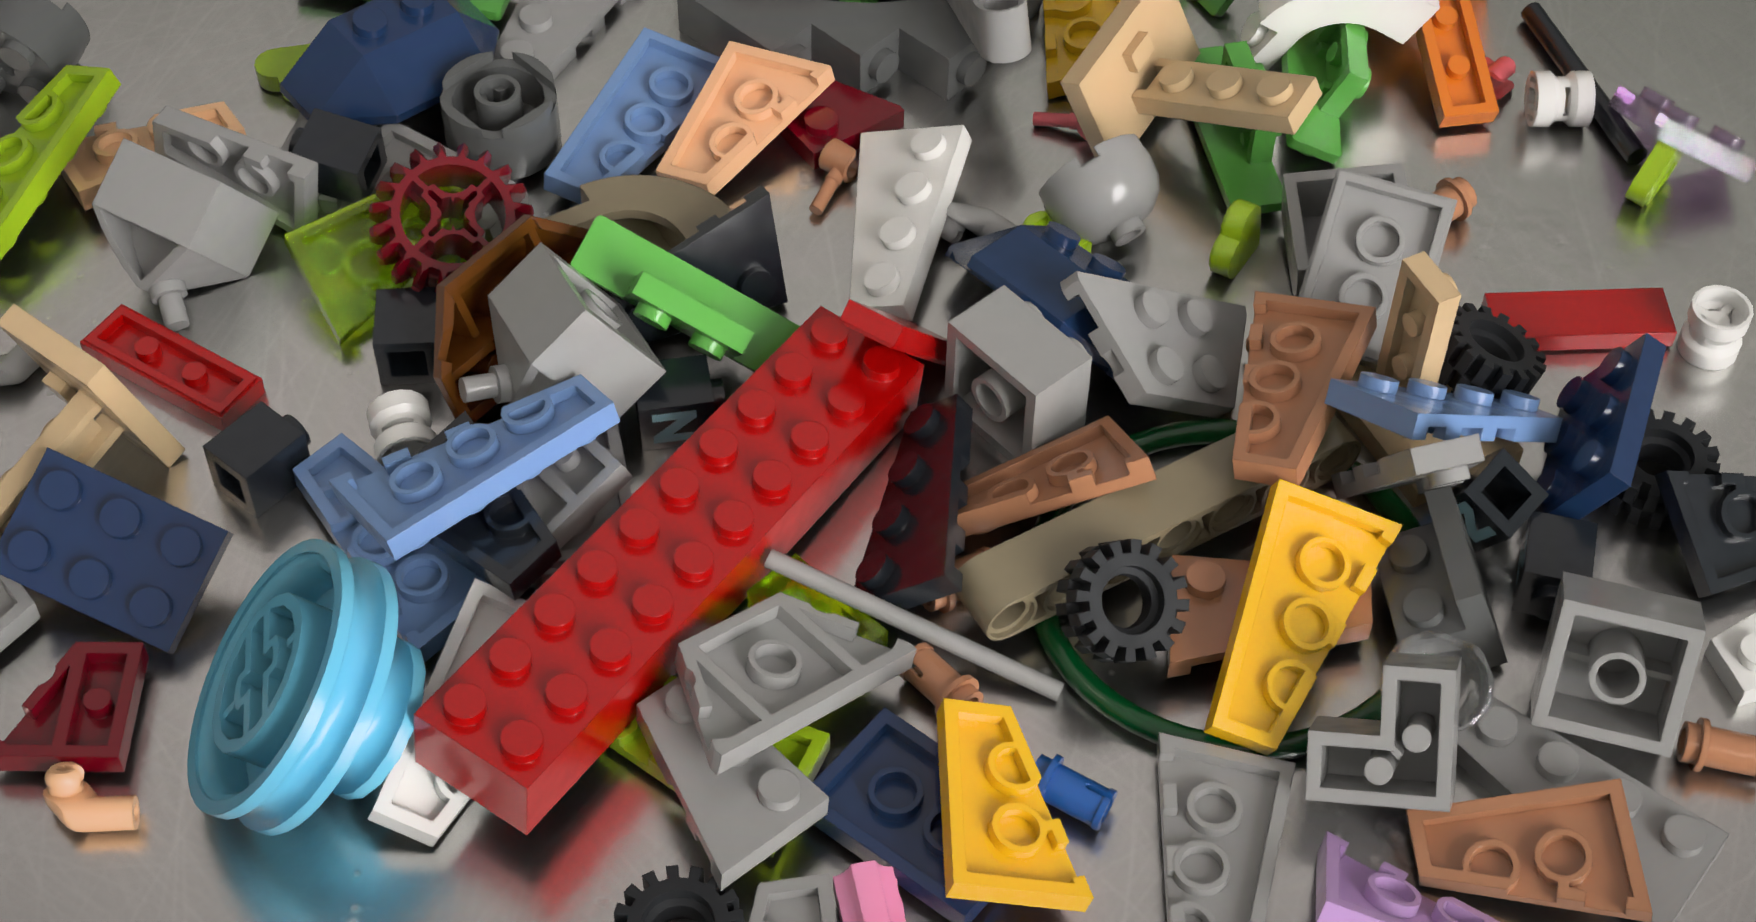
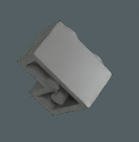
M1390 652L1383 665L1381 720L1317 716L1308 730L1305 800L1450 812L1455 797L1462 657Z

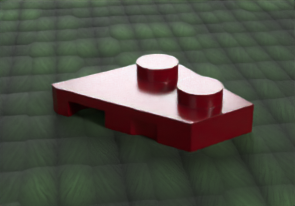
M834 81L779 134L813 170L820 168V154L830 140L837 138L857 150L860 148L862 132L898 130L904 127V109L898 104Z
M75 642L55 665L53 676L45 683L38 685L21 705L25 713L22 720L4 741L0 740V771H47L56 763L74 762L79 764L84 769V772H125L149 660L144 642Z

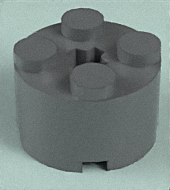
M0 0V94L2 91L17 94L27 103H30L66 65H77L90 42V32L81 15L68 2L61 10L50 0Z
M493 51L478 53L455 64L445 74L442 81L443 90L440 96V108L446 146L456 152L458 146L465 143L469 149L468 158L477 161L479 155L488 150L492 155L490 169L494 171L500 166L509 164V167L512 169L510 180L517 182L518 179L530 176L547 166L555 159L562 148L557 93L553 75L545 64L525 53L512 52L513 59H494Z

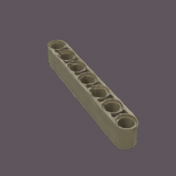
M1335 415L1300 484L1303 488L1312 491L1332 481L1331 475L1347 471L1359 457L1361 444ZM1234 433L1154 471L1156 480L1098 497L974 556L958 569L963 574L962 591L955 594L989 639L996 641L1009 638L1057 615L1055 604L1066 603V594L1056 592L1058 581L1070 578L1071 575L1064 571V568L1070 560L1081 559L1079 552L1085 548L1098 546V543L1140 539L1142 540L1141 545L1153 543L1161 547L1160 558L1180 555L1262 515L1271 486L1234 479L1232 463L1236 434ZM1123 575L1113 577L1105 585L1103 592L1130 578Z

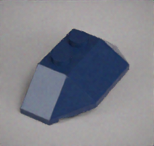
M372 0L328 20L280 83V92L307 120L313 109L317 108L370 125L398 124L440 103V96L443 90L442 81L445 74L455 64L478 53L493 51L495 57L499 29L469 0Z
M1050 221L1047 226L1019 225L950 245L945 256L962 266L994 291L1005 285L1023 301L1034 304L1046 320L1067 337L1078 340L1084 346L1087 353L1092 356V363L1115 381L1109 363L1100 356L1088 335L1098 328L1096 322L1081 297H1075L1069 301L1066 299L1060 282L1076 271L1130 282L1124 277L1126 269L1121 264L1102 254L1095 253L1092 255L1078 245L1081 237L1076 232L1053 221Z

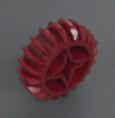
M438 142L433 146L431 160H427L421 152L414 149L409 157L411 169L396 162L390 167L392 182L380 181L377 184L376 196L380 201L374 202L369 206V219L377 223L369 228V240L373 244L382 245L376 253V260L380 266L395 264L391 271V280L395 285L403 283L412 277V290L420 292L424 287H436L435 290H437V285L465 263H447L437 259L444 255L452 254L460 256L467 261L489 243L484 239L485 231L477 223L482 218L483 208L488 203L498 216L502 232L524 214L534 216L532 205L520 203L526 195L524 183L508 184L512 174L509 164L500 166L492 171L490 169L492 155L488 150L480 154L477 161L468 159L469 149L465 143L458 146L456 156H446L445 148ZM439 187H459L465 190L458 193H448L439 189ZM411 202L419 209V218L426 224V227L421 231L420 241L415 245L409 241L401 224L402 215ZM448 218L451 224L452 218L460 221L463 219L462 229L455 230L454 224L452 230L440 229L441 220Z

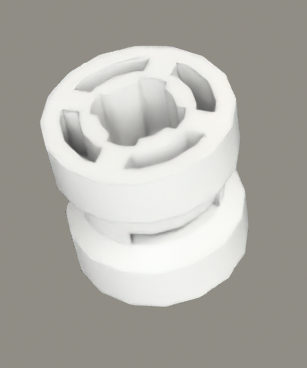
M1530 71L1524 94L1525 118L1528 126L1549 127L1554 121H1564L1568 127H1589L1594 115L1596 98L1595 81L1591 71H1570L1566 76H1555L1551 71Z
M1711 285L1695 292L1687 311L1688 319L1684 322L1677 339V349L1682 358L1691 365L1703 370L1716 371L1726 369L1732 365L1742 346V337L1746 334L1753 318V305L1744 294L1728 286Z
M403 389L389 391L378 396L367 409L366 415L370 433L376 440L374 444L376 459L383 466L382 457L406 447L412 457L436 437V433L430 428L432 417L428 401L421 393Z

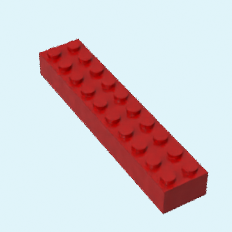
M820 306L414 713L415 762L525 835H528L636 717V705L662 688L666 681L677 673L674 662L678 643L726 620L771 571L764 567L770 551L774 549L786 555L904 427L910 412L917 408L924 364L903 352L891 349L843 325L840 316Z

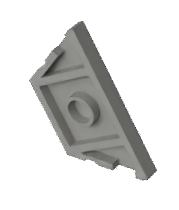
M1080 271L1074 272L1060 282L1066 299L1069 301L1075 297H1081L1096 322L1098 328L1088 335L1100 356L1109 363L1114 379L1129 404L1211 418H1219L1235 408L1247 318L1245 306Z
M779 592L678 643L674 664L709 767L716 775H719L911 669L917 649L911 643L899 638L893 649L857 636L858 622L835 613L820 612L807 602Z

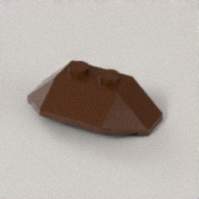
M524 214L437 285L433 378L455 419L466 411L475 423L497 404L493 398L464 403L461 399L458 385L460 377L489 373L490 366L498 365L488 295L540 242L570 264L588 229Z

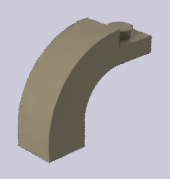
M623 175L599 179L580 185L582 204L559 211L544 219L589 229L593 220L598 215H603L658 247L669 251L699 232L696 226L713 215L721 218L732 211V209L710 192L684 181L651 175Z

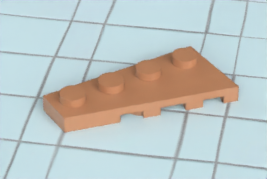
M1255 291L1253 302L1254 319L1253 324H1250L1248 339V364H1245L1243 376V401L1239 405L1232 456L1234 479L1270 486L1278 479H1282L1300 486L1337 408L1325 404L1331 378L1352 379L1377 328L1376 307Z

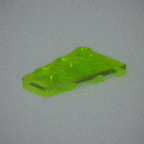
M455 186L439 187V189L448 193H458L464 190V188ZM376 193L284 234L285 245L340 346L375 314L376 289L403 288L412 279L410 277L403 283L395 285L391 280V271L395 264L380 266L376 260L377 250L382 245L373 244L369 240V228L377 224L369 219L370 204L380 201ZM411 202L402 215L401 224L407 238L415 245L420 241L421 231L426 227V224L419 217V209ZM448 218L442 219L440 229L452 230L454 224L455 230H461L463 219L460 221L457 218H452L451 224Z

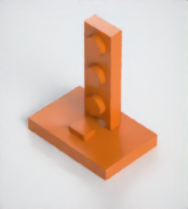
M1439 0L1440 9L1415 32L1438 127L1493 122L1499 113V108L1471 0Z

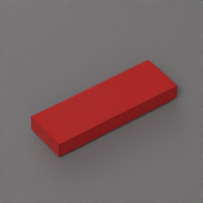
M1663 287L1485 293L1482 301L1483 306L1491 308L1493 316L1498 317L1500 313H1503L1510 317L1507 322L1513 327L1520 324L1526 329L1527 332L1524 337L1526 339L1535 338L1540 345L1537 351L1625 348L1645 333L1650 334L1665 346L1670 347L1673 345L1677 334Z
M851 299L848 300L840 317L843 325L891 349L946 366V338L909 320Z
M123 304L117 307L80 341L82 350L104 364L109 370L221 431L240 418L266 393L261 377Z

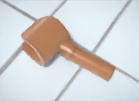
M837 138L830 140L825 145L819 157L820 168L828 172L809 206V210L815 215H822L842 181L850 183L858 175V164L854 160L856 150Z

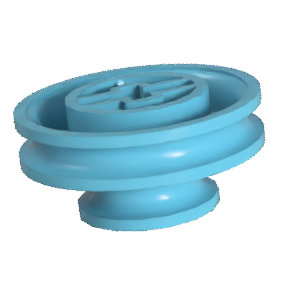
M308 539L284 552L259 578L242 602L219 644L205 678L194 714L188 747L187 775L191 797L195 805L202 812L225 820L239 818L245 827L264 835H281L296 828L308 819L332 792L336 796L347 800L364 798L382 784L399 761L414 730V713L421 707L426 675L421 650L411 642L397 638L398 598L395 584L386 568L363 557L348 558L341 548L327 541Z

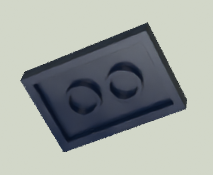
M1645 333L1624 349L1622 347L1613 349L1604 358L1600 366L1585 377L1576 376L1565 385L1556 403L1557 407L1560 408L1558 417L1563 418L1556 443L1545 442L1544 452L1547 454L1542 474L1536 481L1549 495L1535 511L1580 520L1631 487L1667 346L1650 334Z
M47 447L0 539V575L165 652L174 654L233 533Z
M884 707L813 781L829 797L828 814L813 825L865 862L875 860L880 865L892 866L899 886L949 921L972 922L989 902L946 898L938 743Z

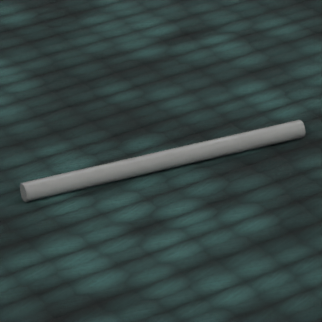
M772 549L766 559L764 567L1047 698L1056 702L1065 683L779 551Z

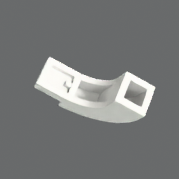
M1258 0L1259 12H1254L1246 20L1241 31V41H1247L1255 63H1262L1265 70L1268 71L1301 37L1315 29L1332 24L1351 23L1364 25L1404 44L1440 9L1439 0Z

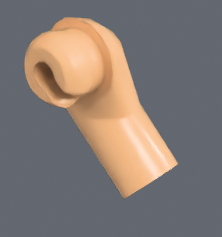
M74 762L56 763L46 771L45 783L47 787L43 790L45 803L70 830L75 832H107L138 829L140 806L137 795L98 796L92 787L83 781L84 769Z

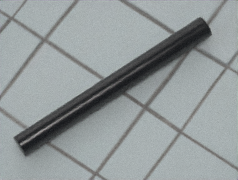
M1537 2L1528 4L1522 10L1521 17L1562 74L1566 76L1570 71H1589L1543 7ZM1594 78L1596 98L1593 117L1628 165L1633 166L1641 163L1647 157V149Z

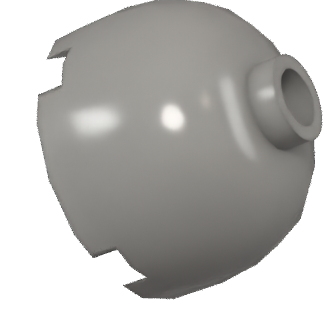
M1135 134L1120 135L1097 144L1093 148L1098 157L1087 161L1083 165L1075 157L1046 181L1039 191V196L1042 199L1041 202L1044 205L1045 211L1053 222L1070 228L1081 239L1088 240L1092 245L1103 244L1112 240L1115 246H1122L1131 242L1145 231L1146 226L1143 220L1153 211L1160 191L1159 173L1149 152Z

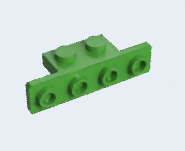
M1340 23L1320 27L1301 37L1281 57L1282 73L1315 76L1322 92L1321 97L1296 134H1286V144L1288 147L1297 150L1303 155L1313 156L1332 164L1336 163L1341 157L1342 147L1339 118L1354 99H1360L1365 94L1372 76L1371 68L1368 67L1366 45L1368 31L1364 25Z
M1247 41L1224 43V47L1199 48L1200 54L1194 61L1265 70L1262 63H1255ZM1193 121L1227 209L1233 201L1241 198L1259 205L1261 213L1281 211L1282 185L1272 163L1276 137L1281 136L1283 133Z
M598 215L593 220L570 262L573 268L591 282L636 306L633 314L642 321L663 331H666L670 325L690 336L688 345L698 352L706 354V356L717 361H721L723 356H726L753 372L800 327L603 215Z

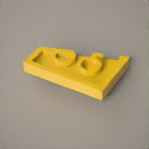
M944 698L936 713L946 898L1085 912L1094 897L1085 876L1077 877L1065 850L1069 839L1060 818L1052 819L1038 787L1042 778L1012 707Z

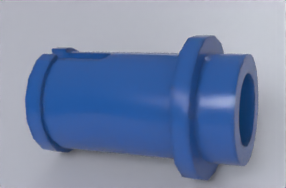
M1041 754L1035 763L1042 777L1038 787L1045 803L1091 826V829L1098 831L1102 822L1104 823L1118 791L1113 788L1109 789L1063 765L1064 757L1059 754L1053 759Z

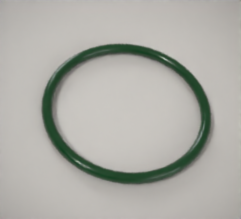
M1200 419L1181 421L1152 427L1128 436L1149 455L1181 446L1213 444L1236 433L1237 420ZM1356 460L1347 471L1353 470L1352 468L1362 464ZM1392 488L1362 495L1384 518L1402 524L1403 526L1399 532L1421 526L1409 507ZM1075 504L1040 514L1033 528L1071 511ZM1057 615L1034 625L1039 642L1049 660L1068 685L1084 701L1107 719L1141 738L1157 744L1160 732L1280 760L1297 759L1307 756L1309 728L1286 732L1277 750L1269 755H1264L1204 733V730L1188 727L1153 714L1121 696L1086 665L1073 648L1068 637L1066 638ZM1382 687L1357 707L1338 717L1381 720Z

